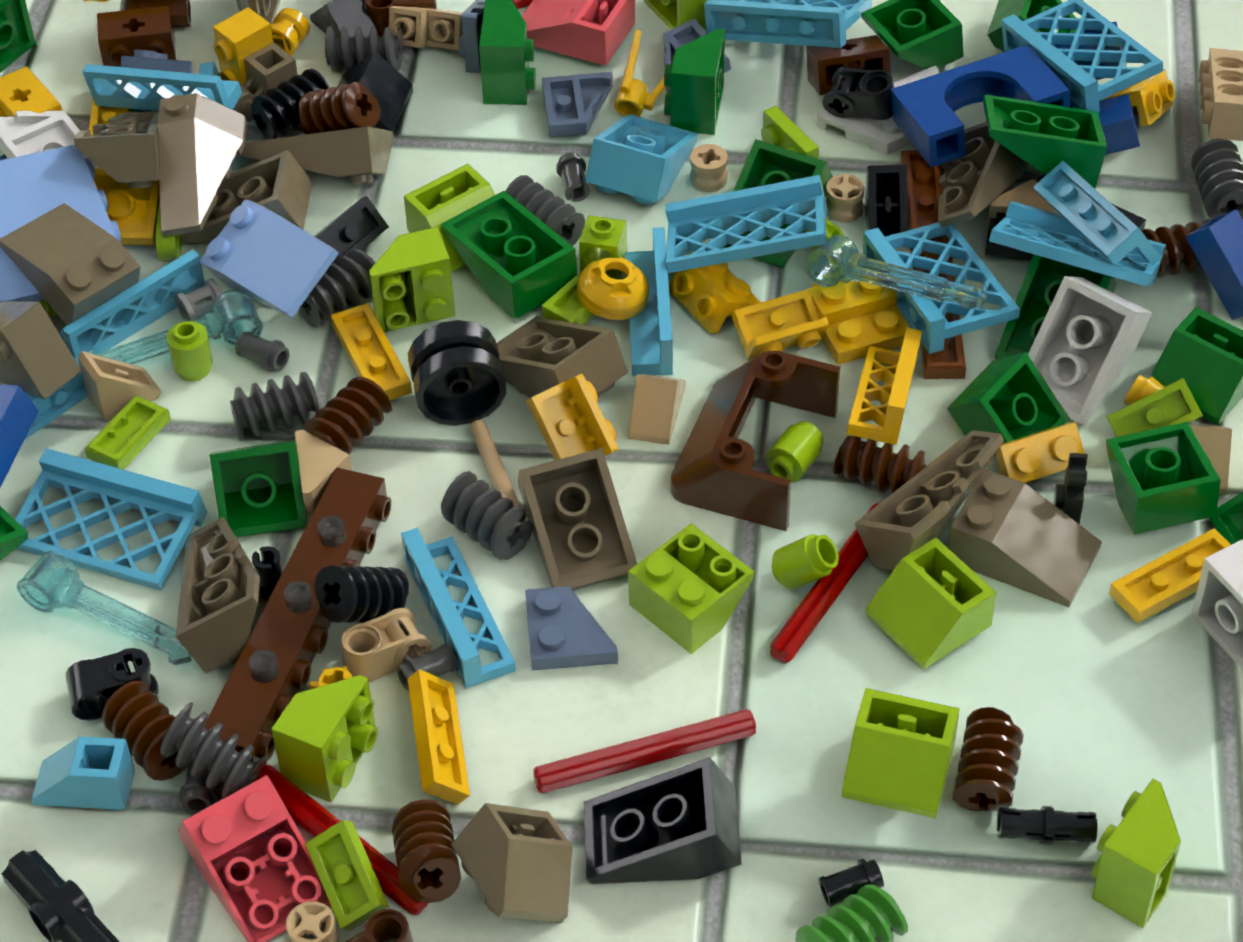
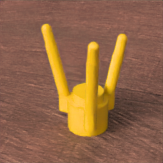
M640 30L634 32L627 67L625 68L622 84L614 102L615 110L622 116L632 114L640 117L644 109L651 111L656 99L666 88L663 77L651 94H648L647 86L644 82L632 79L642 34Z

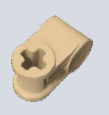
M397 608L383 616L346 629L341 640L343 666H347L352 677L362 675L368 678L369 682H373L379 677L397 671L396 668L402 664L403 658L410 656L414 659L430 652L432 645L428 637L420 634L415 626L416 619L412 611L408 608Z

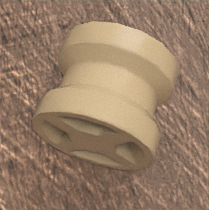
M704 144L694 148L690 154V165L692 167L690 182L692 186L703 192H714L722 189L727 184L728 178L726 170L728 154L726 150L715 144Z
M840 174L832 177L827 182L826 195L828 198L826 199V205L830 219L836 222L848 223L862 216V199L865 186L860 178L854 175Z
M317 901L304 902L290 911L286 919V931L289 936V942H339L334 914L325 904ZM306 934L313 935L315 938H306Z

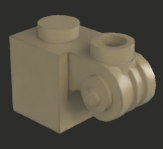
M274 42L244 58L247 82L244 85L240 84L242 95L233 110L245 115L247 122L254 120L251 105L256 96L265 95L269 89L277 88L280 83L289 81L293 76L298 75L296 60Z

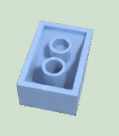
M245 199L232 212L229 222L218 237L209 243L206 253L199 262L229 288L293 318L339 252L268 208Z

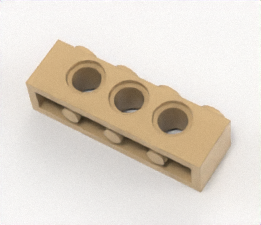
M1210 48L1208 60H1201L1198 82H1201L1199 95L1202 96L1200 109L1203 110L1202 124H1208L1209 138L1243 141V51Z

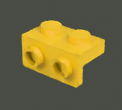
M1163 69L1162 72L1105 99L1129 94L1132 107H1137L1140 123L1143 127L1151 125L1173 106L1175 90L1172 81L1167 78L1166 70Z
M727 263L675 272L669 283V292L709 333L717 334L726 317L731 316L734 310L761 303L750 292L751 287L732 274L728 269Z
M809 289L736 309L731 315L747 360L766 351L784 352L785 348L798 345L799 349L812 347L821 342V338L829 327L826 317L819 318Z
M583 374L570 378L526 400L554 460L600 448L603 449L605 456L618 450L615 429L611 422L604 418L597 404V392Z

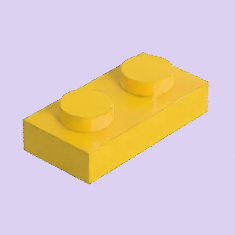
M1070 422L1003 443L996 452V457L1001 475L1026 483L1066 470L1070 453H1085L1076 422Z

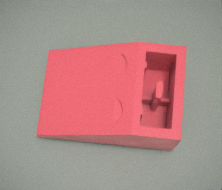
M533 0L522 15L527 23V38L534 39V47L606 66L635 25V0Z
M268 775L182 821L178 829L181 839L200 873L247 942H267L285 932L286 919L290 911L299 904L317 901L326 906L331 905L305 845L306 842Z

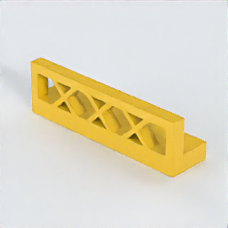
M906 328L901 352L869 346L848 423L847 435L897 445L923 331ZM880 363H884V364H888V365H892V366L884 367V366H883L882 364H880ZM883 381L887 385L879 386L875 382ZM878 400L882 404L874 406L871 401ZM873 420L878 425L869 424L865 422Z

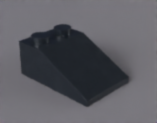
M710 757L584 801L586 879L590 884L700 879L742 865L735 786Z

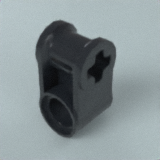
M840 67L834 71L832 75V88L830 92L825 94L822 100L823 107L828 113L841 118L857 117L874 120H886L893 116L891 89L895 88L890 73L884 70H861L849 67Z
M129 648L92 660H81L71 665L66 671V682L72 714L78 719L87 721L102 718L103 709L108 699L116 690L131 681H143L149 687V692H153L157 696L159 686L155 677L149 673L151 663L147 654L141 649ZM128 661H132L135 672H131Z

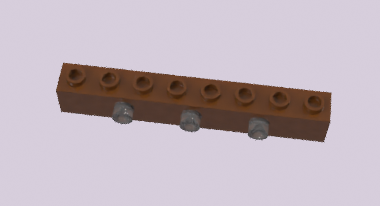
M336 467L205 725L207 730H210L218 723L224 725L220 737L222 741H225L233 734L239 736L235 748L237 752L251 744L254 750L250 761L253 763L265 755L269 757L268 760L272 757L275 750L272 727L294 695L297 694L299 688L306 687L311 674V663L316 653L321 654L326 646L331 621L323 615L315 596L314 583L316 575L322 568L330 565L360 566L365 553L370 554L376 541V530L380 522L387 521L391 511L392 501L390 497H387L385 478Z

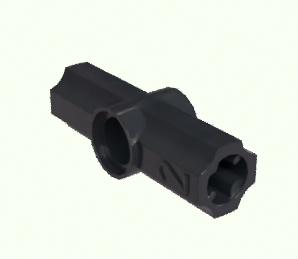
M22 850L9 860L8 866L1 873L4 883L28 908L33 922L49 942H120L94 914L91 903L78 885L70 879L65 882L36 850L31 852Z

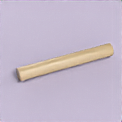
M476 420L472 422L470 430L494 488L501 493V498L507 497L513 501L514 507H521L485 421Z

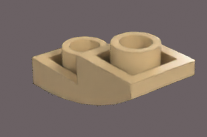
M392 6L389 7V27L393 38H397L398 32L401 29L404 46L417 48L431 46L459 51L460 37L463 35L461 19L463 12Z

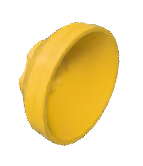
M622 257L604 258L587 265L580 274L576 288L578 299L584 308L594 315L609 320H623L637 316L647 306L649 299V282L646 275L637 266ZM607 270H618L624 272L627 277L616 280L608 277L605 272Z

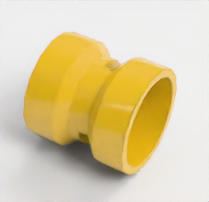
M284 8L279 11L271 24L273 42L292 56L297 50L299 43L309 34L310 25L307 18L295 9Z

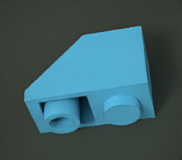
M79 736L44 759L41 763L31 799L33 805L126 810L135 774L126 739Z

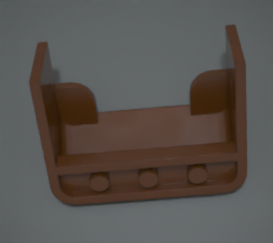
M766 351L717 380L672 471L671 493L673 497L686 505L787 531L789 526L791 480L752 470L755 461L754 449L749 443L738 439L756 398L835 418L838 410L840 366L780 351Z

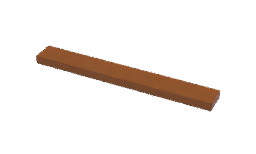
M917 150L901 151V165H907L908 230L938 223L939 196L943 193V188L939 184V176L942 175L941 166L930 167ZM946 235L930 239L931 241L944 244L949 242ZM923 251L920 255L938 260L940 257L939 254ZM949 257V259L947 260L948 263L953 264L952 257ZM912 268L913 273L928 276L931 272L921 268ZM939 273L937 279L955 282V276ZM931 289L927 293L930 296L943 299L948 295V293ZM947 312L945 318L948 322L960 320V315ZM962 334L946 338L944 350L929 354L920 342L924 379H965L966 364Z

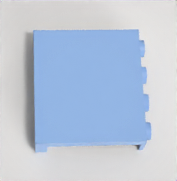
M75 145L0 160V238L65 203L113 235L121 243L119 227L116 221H110L107 215L108 203L103 189L97 190L94 183L95 171L93 163L89 158H84L83 153ZM0 247V301L36 302L45 300Z

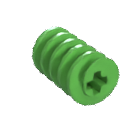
M866 884L858 890L857 895L851 894L843 900L842 905L836 904L827 910V915H819L813 919L811 926L804 925L798 929L795 940L796 942H876V939L878 942H893L891 930L903 936L908 932V924L898 904L890 894L880 887Z

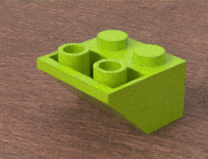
M467 163L404 195L407 230L412 233L438 227L450 257L451 272L466 264L442 232L441 224L491 198L495 193L490 183Z
M434 227L399 235L369 270L374 314L383 331L388 332L454 317L455 306L450 257L439 228Z
M690 523L628 571L629 605L692 654L724 628L752 582L755 571Z
M935 537L901 559L867 605L865 614L923 669H926L992 626L996 591Z
M358 675L295 694L272 727L280 773L302 791L332 802L339 790L346 788L350 784L355 773L356 764L363 753H369L374 747L378 737V728L375 726L374 701L371 699L368 678Z
M865 688L854 727L841 797L936 819L955 746L960 708Z
M1155 779L1150 781L1142 794L1137 791L1131 794L1123 808L1121 816L1124 818L1117 827L1110 824L1106 828L1097 845V850L1102 852L1091 872V877L1096 879L1092 899L1142 928L1147 924L1168 893L1181 844L1162 783Z

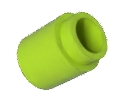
M184 321L174 325L166 336L173 370L186 381H198L205 378L213 364L206 328L194 321Z
M806 421L790 425L766 453V463L772 475L789 479L791 482L799 481L822 452L824 438L821 431L815 425Z
M810 534L774 552L771 566L772 573L779 583L788 589L794 590L829 575L832 568H835L838 564V551L828 536Z

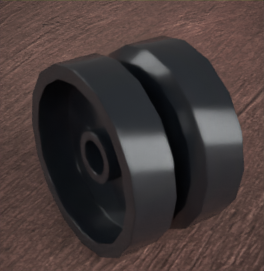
M455 320L442 322L424 330L412 342L408 351L409 369L414 383L417 406L426 418L445 425L458 426L470 424L489 416L502 404L507 393L506 380L502 365L500 364L496 339L487 328L470 321Z

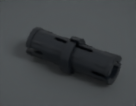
M1042 806L1040 810L999 807L997 836L1000 839L1025 838L1040 840L1041 844L1051 845L1053 841L1063 840L1095 843L1097 838L1098 822L1095 812L1055 811L1052 806Z

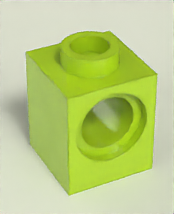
M588 215L579 240L580 272L590 263L600 259L620 257L626 259L627 221ZM609 270L612 273L621 276L622 271Z

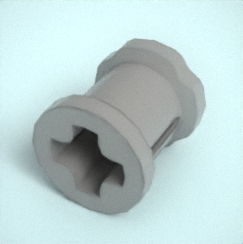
M212 278L205 281V286L190 293L183 294L180 292L175 295L177 307L184 321L197 322L198 319L215 311L219 313L227 311L224 295L216 281ZM204 299H207V302L199 306H195L196 303Z

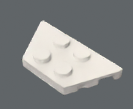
M934 65L895 81L894 86L899 87L938 74L939 70ZM826 110L817 113L816 125L819 128L826 130L831 125L846 131L845 139L858 144H866L871 149L888 155L912 145L893 121V116L886 120H874L857 117H836Z
M16 111L15 117H0V149L9 159L75 145L74 138L80 130L65 111H45L44 113ZM92 161L93 167L99 168V166Z

